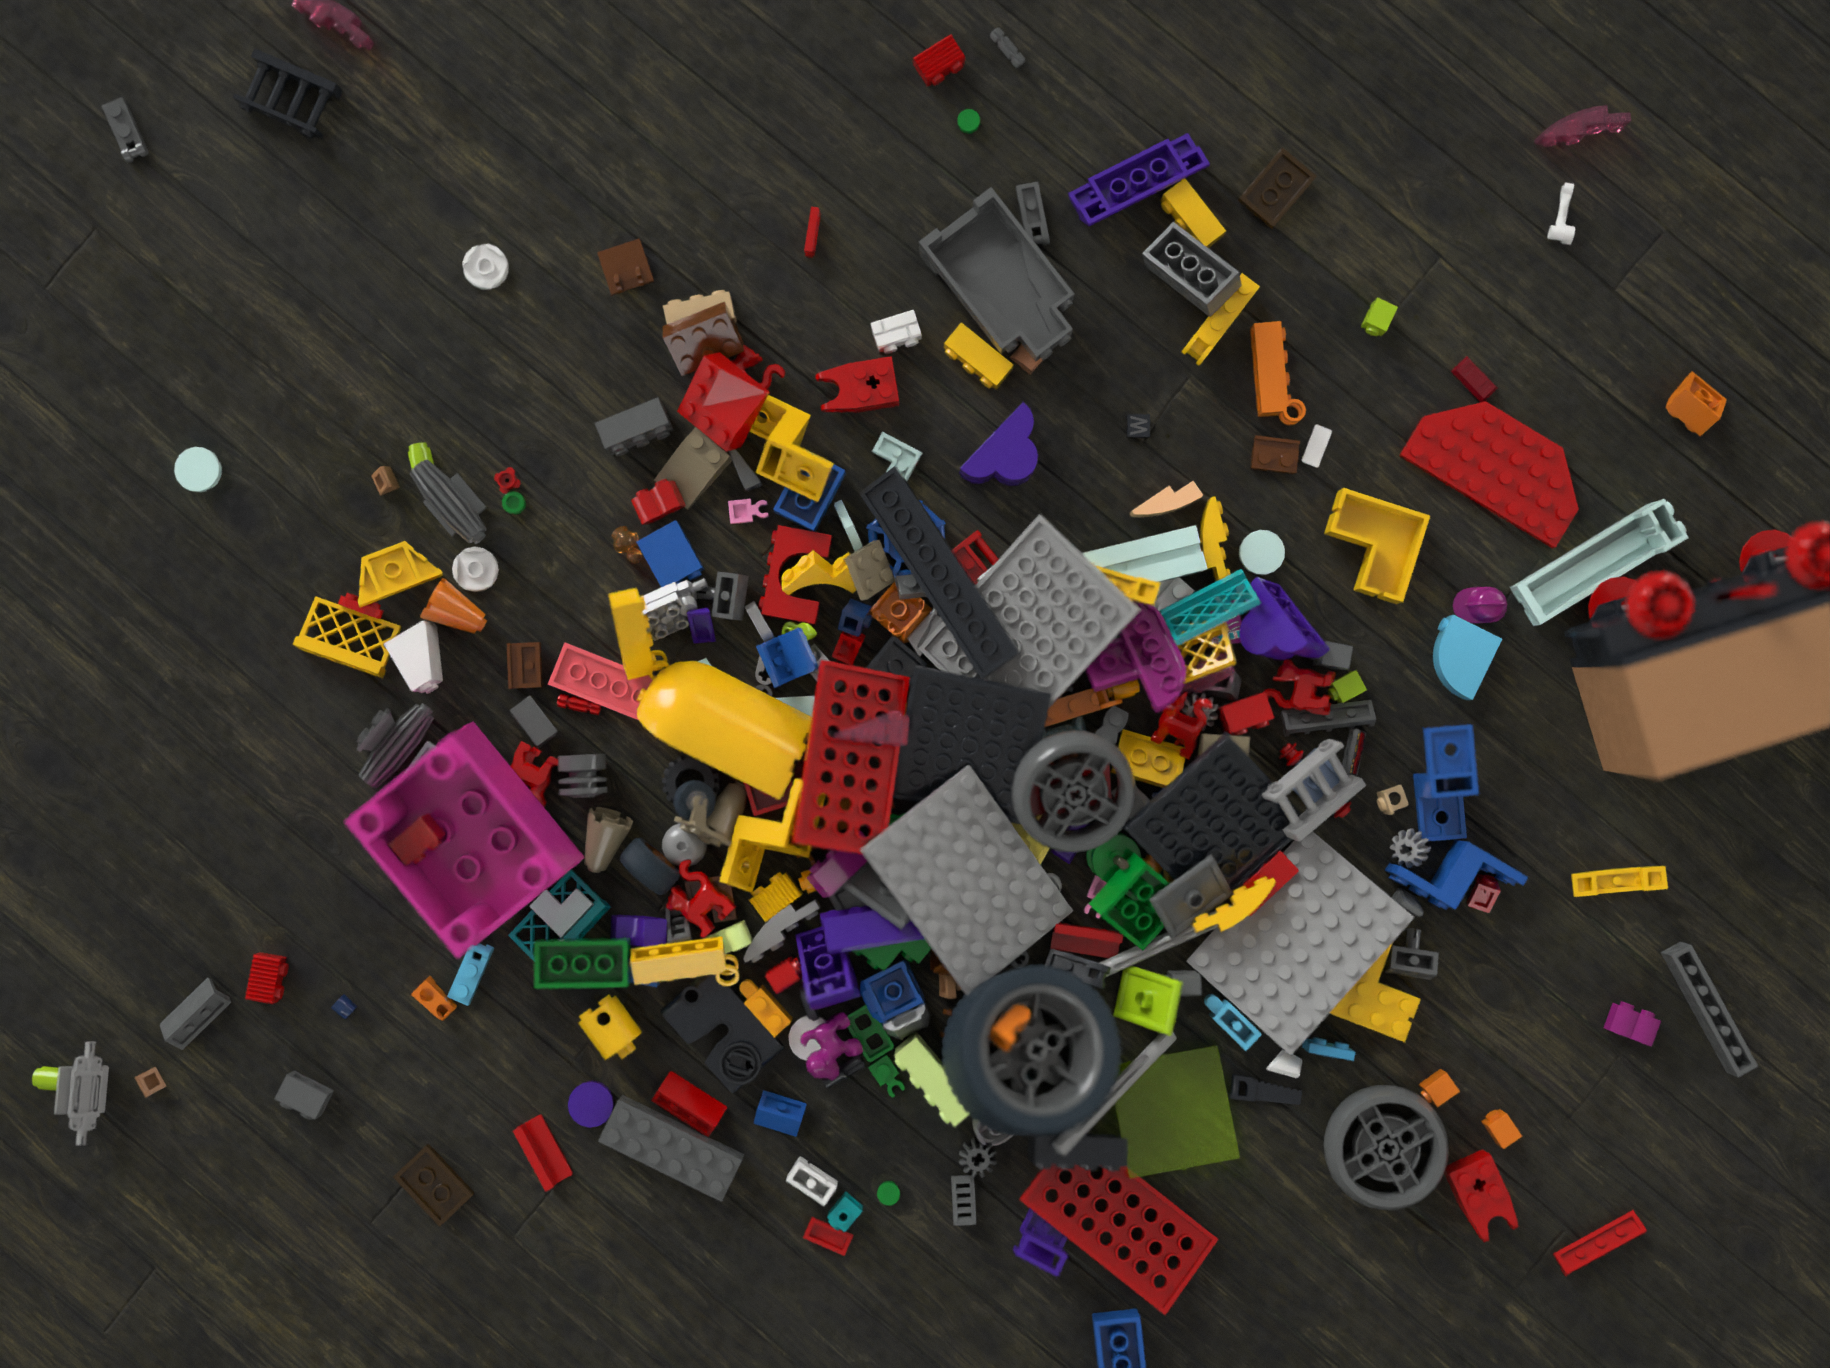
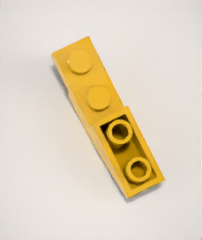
M1211 497L1206 503L1201 520L1200 549L1204 554L1207 570L1212 569L1215 581H1218L1231 574L1230 570L1226 569L1223 560H1226L1224 548L1219 546L1220 543L1227 541L1226 536H1229L1227 524L1222 523L1221 514H1223L1221 502L1217 501L1216 497Z
M1263 877L1254 881V887L1247 889L1246 886L1234 890V895L1230 897L1232 907L1229 904H1225L1216 908L1217 913L1208 916V913H1205L1195 918L1196 922L1192 924L1195 933L1216 924L1221 933L1243 920L1269 894L1275 884L1274 878L1268 880L1267 877Z

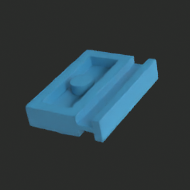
M1313 1037V1040L1306 1039L1302 1043V1048L1307 1052L1354 1061L1355 1051L1349 1048V1044L1335 1042V1044L1327 1043V1040Z

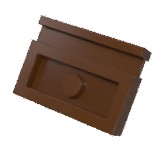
M1255 435L1250 469L1296 474L1300 441Z
M541 642L507 643L508 689L543 687Z

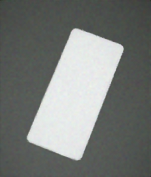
M1315 425L1302 462L1319 467L1332 433L1330 429Z

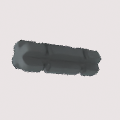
M999 27L991 32V39L998 43L997 46L1008 59H1011V63L1015 68L1023 65L1025 62L1024 56L1017 52L1018 49L1007 36L1004 37L1005 33Z

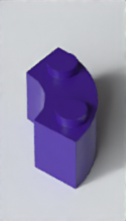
M611 915L610 938H631V945L641 947L666 944L667 919L649 916Z

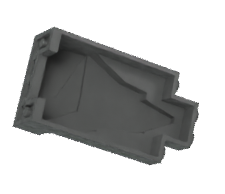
M992 187L973 200L972 209L940 232L936 228L919 241V255L935 275L939 274L1000 354L1005 351L1011 352L1019 345L1017 342L1020 341L1036 362L1040 358L1042 360L1048 358L1053 353L1052 349L1057 345L1062 347L1071 340L1070 336L1073 329L1059 310L1063 312L1073 304V291Z

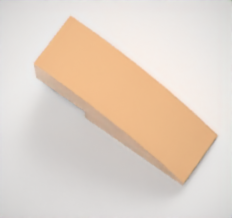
M1194 481L1175 493L1168 486L1132 510L1130 515L1132 517H1149L1173 512L1190 505L1200 499L1203 494Z

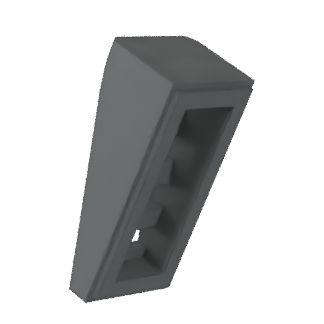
M736 449L730 450L729 454L745 491L749 492L763 486L761 480Z
M1400 887L1397 888L1392 899L1410 914L1421 917L1423 911L1416 896Z
M665 908L668 944L692 941L691 922L684 916L672 919L674 916L683 914L680 911Z
M972 1175L951 1176L954 1226L976 1225L974 1177ZM970 1183V1187L956 1188V1184ZM970 1193V1197H957V1194ZM958 1203H971V1206H969V1207H957V1204H958ZM958 1213H971V1216H958Z

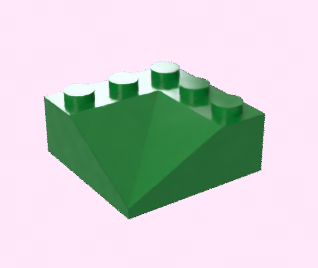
M1133 853L1127 859L1128 868H1120L1092 899L1089 905L1143 951L1164 927L1149 899L1170 883L1137 854Z

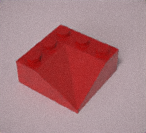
M718 352L703 357L677 412L727 452L742 447L770 392Z

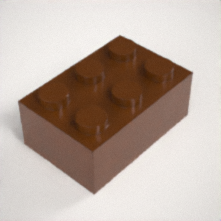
M725 301L662 326L663 339L681 376L696 371L705 355L720 352L728 358L744 352L743 339Z

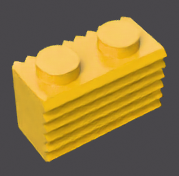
M778 872L769 879L770 885L766 888L761 885L751 893L753 897L749 901L765 922L803 894L788 872L783 875L781 872Z

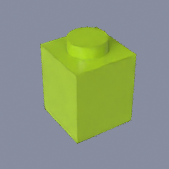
M1377 298L1372 302L1361 327L1365 328V331L1370 335L1382 336L1387 331L1398 307Z
M1354 670L1335 679L1331 686H1329L1328 693L1333 701L1337 700L1338 703H1344L1365 692L1367 689L1357 670Z

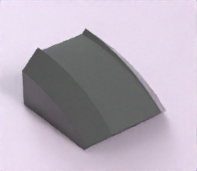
M924 1001L884 1021L883 1028L889 1036L903 1040V1038L923 1028H928L932 1015Z

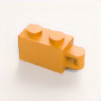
M746 979L740 984V991L747 998L744 1004L773 1037L791 1023L793 1017L764 985L758 988L750 979Z

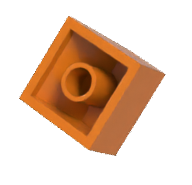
M1692 371L1670 396L1665 408L1672 417L1679 418L1685 423L1689 431L1696 432L1701 436L1721 418L1727 399Z

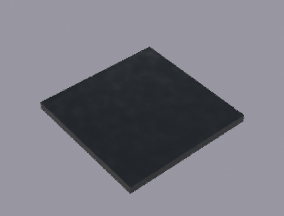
M916 665L901 736L893 798L920 803L963 768L970 766L1011 823L1020 824L1012 801L1013 780L1021 760L1031 748L1042 741L1051 693Z
M1226 732L1123 826L1174 880L1212 854L1232 892L1243 885L1246 880L1292 840L1283 831L1290 821L1279 802H1273L1262 796L1273 783ZM1290 802L1292 808L1299 817L1301 813Z

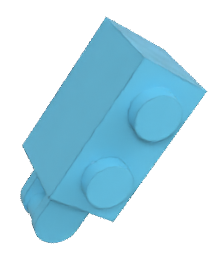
M1213 994L1205 997L1204 1003L1212 1011L1209 1015L1243 1049L1247 1050L1262 1035L1225 998L1221 1001Z

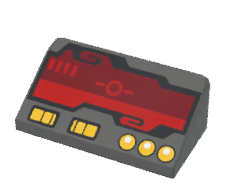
M1359 729L1349 730L1342 762L1346 773L1353 776L1358 775L1366 738V732Z

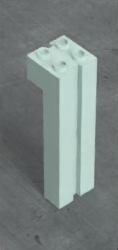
M1665 499L1646 504L1510 587L1518 602L1522 603L1525 608L1524 612L1532 625H1541L1592 594L1600 583L1610 578L1620 577L1652 556L1666 552L1687 539L1685 526L1680 521L1676 522L1672 516L1674 514L1672 505Z
M1196 525L1082 553L1096 566L1136 578L1139 576L1155 582H1163L1207 570L1204 554L1201 552L1199 545L1200 539Z

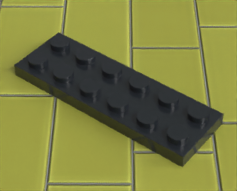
M892 635L866 668L910 677V687L915 666L926 667L927 663L897 637ZM859 685L856 692L858 696L864 698L867 696V689ZM880 690L878 693L879 699L887 702L889 700V693L886 690ZM836 704L831 712L835 716H840L842 708L839 704ZM855 708L853 716L857 720H862L864 712L860 708ZM877 712L875 720L881 724L886 716L882 712ZM835 726L828 727L827 733L829 737L837 738L839 734L838 729ZM852 730L850 732V739L858 743L861 735L858 731ZM827 748L824 751L831 758H835V752L832 749ZM854 753L847 754L846 760L848 763L855 757Z

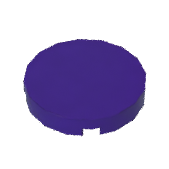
M587 1081L577 1086L571 1093L568 1101L569 1114L573 1120L579 1125L589 1128L600 1126L606 1122L614 1108V1098L607 1086L596 1081Z

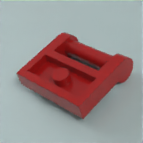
M979 530L952 549L975 585L978 583L976 579L988 569L969 545L974 542L992 566L999 560L981 538L982 534Z

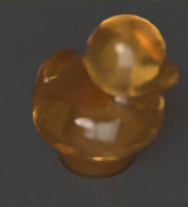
M626 526L617 528L611 535L614 540V549L618 553H627V559L631 563H639L642 560V552L635 548L636 542L639 541L638 534L628 530Z

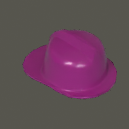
M1472 587L1457 593L1453 600V610L1457 617L1469 623H1492L1504 616L1507 610V601L1503 593L1496 588Z

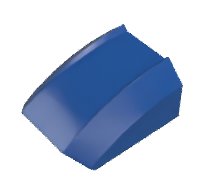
M906 959L886 968L885 971L882 970L861 981V996L871 1016L880 1023L925 1001L923 991Z

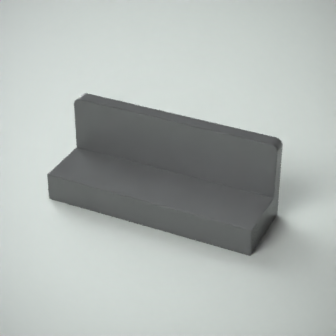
M206 978L160 1023L164 1040L183 1050L231 1003L230 997L216 990L212 979Z

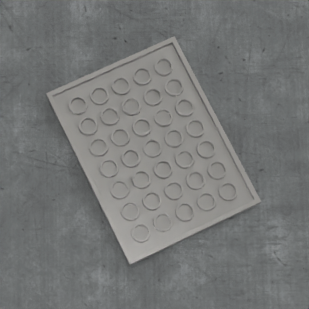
M1038 515L976 584V587L1020 651L1019 655L984 680L1051 693L1050 708L1141 610L1042 515ZM944 622L919 647V650L939 670L980 678Z
M966 766L860 849L967 996L981 983L994 977L1055 927V924H1058L1073 912L970 766Z
M1313 831L1300 842L1294 840L1284 851V855L1299 869V872L1252 916L1245 917L1221 933L1218 927L1215 928L1187 960L1196 971L1290 1055L1298 1049L1414 919L1409 912Z

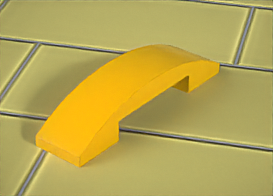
M1096 566L1131 601L1154 606L1161 583Z
M1666 866L1619 868L1571 874L1574 897L1626 891L1668 889Z

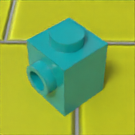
M845 1191L828 1212L829 1224L836 1230L841 1229L845 1232L860 1215L863 1205Z

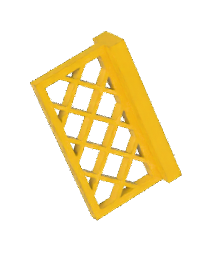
M315 597L299 637H295L293 645L299 650L383 678L386 672L385 667L390 657L384 644L398 636L402 627ZM319 604L328 606L331 614L318 618L316 611ZM344 612L348 613L352 621L340 626L336 616ZM333 618L337 628L325 633L321 622ZM369 620L373 629L361 633L357 623ZM318 624L322 634L315 638L306 636L309 628ZM354 625L358 635L346 640L342 630ZM385 627L394 629L391 637L382 641L378 631ZM339 632L343 642L335 646L331 645L327 637ZM375 632L379 643L367 647L363 637ZM360 639L364 649L357 653L351 652L348 644ZM382 647L384 655L381 662L372 659L369 651Z
M1226 621L1177 646L1183 660L1187 654L1194 657L1189 666L1185 665L1186 676L1184 683L1236 664L1228 634L1229 627ZM1223 634L1219 644L1211 642L1213 637ZM1202 643L1197 653L1190 651L1193 645ZM1208 646L1215 648L1210 658L1203 656ZM1221 651L1226 652L1228 659L1220 662L1216 661ZM1199 659L1207 662L1204 668L1194 669Z

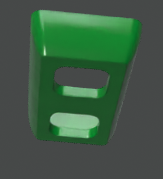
M866 1005L847 1016L850 1021L848 1029L853 1038L858 1039L861 1043L862 1053L868 1062L874 1061L894 1048L883 1026L871 1016ZM863 1014H867L872 1024L860 1030L855 1023V1019ZM878 1033L883 1040V1044L876 1049H871L866 1039Z

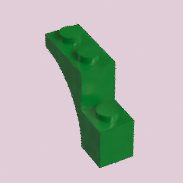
M925 939L852 951L858 956L861 953L868 958L866 962L874 969L881 968L885 971L901 950L903 951L901 955L908 961L912 962L915 960L917 963H920L931 950V947Z

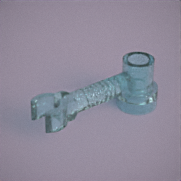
M1084 716L1072 718V724L1044 729L1042 740L1067 731H1090L1086 728Z

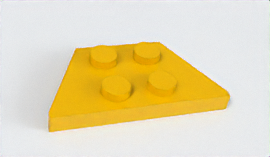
M406 541L387 547L361 558L358 605L360 608L439 578L443 576V573L439 568L428 562L427 558L422 554L417 553Z

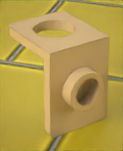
M1402 785L1377 792V804L1380 811L1384 814L1392 815L1395 810L1408 806ZM1392 792H1397L1401 797L1397 805H1391L1388 796Z

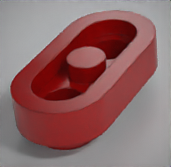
M347 593L346 596H340L339 605L377 619L382 618L384 610L380 609L381 604L374 602L360 608L358 605L359 596Z

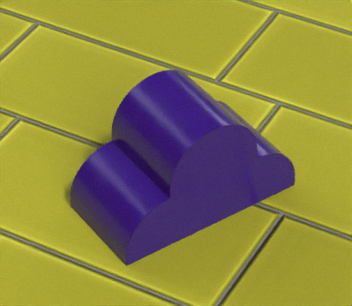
M1024 402L963 464L959 472L963 479L971 483L981 484L995 477L1002 484L1017 486L1025 483L1031 477L1037 464L1038 453L1035 445L1029 439L1034 423L1033 415Z
M1256 577L1250 585L1261 604L1249 609L1250 613L1243 619L1240 626V641L1247 651L1281 661L1289 659L1295 654L1315 659L1325 655L1330 650L1279 584Z
M822 927L796 934L806 997L811 1010L822 1009L860 997L857 977L848 951L828 954Z

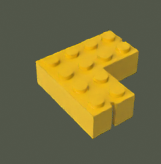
M1342 488L1337 492L1331 510L1334 513L1329 517L1324 534L1367 548L1354 591L1372 597L1378 595V599L1394 604L1402 603L1430 515Z
M1391 944L1332 1009L1330 1014L1405 1042L1412 1024L1408 1019L1409 1017L1414 1018L1421 999L1378 982L1392 946Z

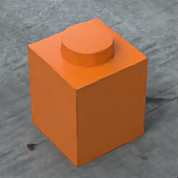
M1439 1069L1418 1084L1423 1090L1420 1092L1421 1096L1428 1103H1432L1437 1107L1460 1092L1447 1072Z
M1501 1109L1489 1112L1485 1116L1486 1119L1481 1121L1495 1143L1503 1149L1522 1137L1508 1114Z

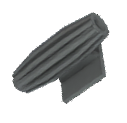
M429 460L421 461L412 469L410 475L426 499L423 503L452 537L457 533L468 543L474 542L475 544L486 537L484 534L486 527L479 514L487 507L458 473L450 479Z
M424 703L421 705L415 704L396 722L388 707L384 712L379 710L372 719L371 724L373 726L370 729L365 728L356 741L358 742L357 750L359 752L362 750L371 751L358 774L359 777L371 787L378 788L393 775L421 742L434 719V716L431 715L433 710Z

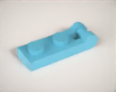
M478 943L467 950L448 993V998L467 1006L470 1005L494 947ZM475 952L482 954L481 959L474 957Z

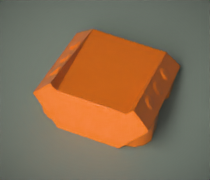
M894 582L872 606L870 615L901 642L907 643L909 642L907 637L933 609L920 597L900 600Z

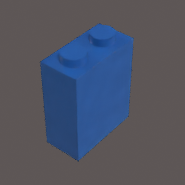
M676 520L636 542L661 588L673 582L679 584L686 579L692 581L702 575L701 571L704 570V567L679 522Z

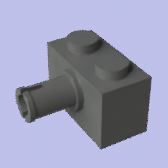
M718 572L716 587L708 586L699 590L706 592V594L697 593V597L701 600L714 601L712 617L743 621L749 576Z
M1407 928L1406 947L1392 946L1386 959L1385 973L1431 980L1437 976L1439 953L1419 950L1421 930L1416 929L1414 931V928Z

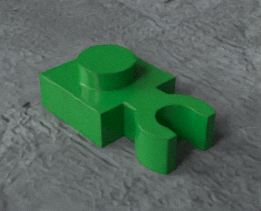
M885 1054L868 1066L880 1086L885 1083L888 1085L887 1091L891 1097L895 1096V1093L892 1091L894 1085H898L902 1091L905 1090L904 1083L895 1078L899 1071L888 1054Z

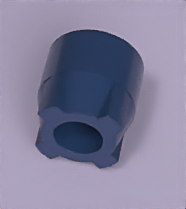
M343 994L331 1008L342 1018L346 1019L357 1006Z

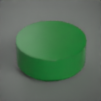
M972 109L963 110L958 116L957 124L959 129L967 134L975 132L980 124L978 113Z
M512 491L504 495L502 506L506 512L517 515L525 509L526 501L520 493Z
M892 1181L881 1183L877 1190L878 1200L888 1206L895 1204L900 1197L898 1185Z

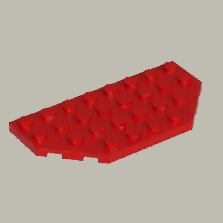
M1486 401L1422 417L1399 455L1552 549L1556 548L1579 510L1563 448Z

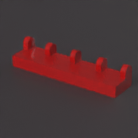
M1634 1210L1555 1252L1553 1256L1566 1277L1636 1237L1645 1234L1647 1230Z

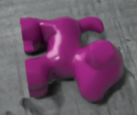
M843 1012L835 1013L826 1023L818 1025L813 1030L806 1031L800 1037V1042L803 1046H806L810 1039H814L820 1045L821 1049L812 1052L807 1057L806 1062L807 1070L814 1078L836 1079L839 1076V1067L836 1059L843 1053L847 1057H852L863 1052L862 1045L858 1039L853 1038L842 1041L836 1034V1030L845 1029L850 1025L848 1017Z

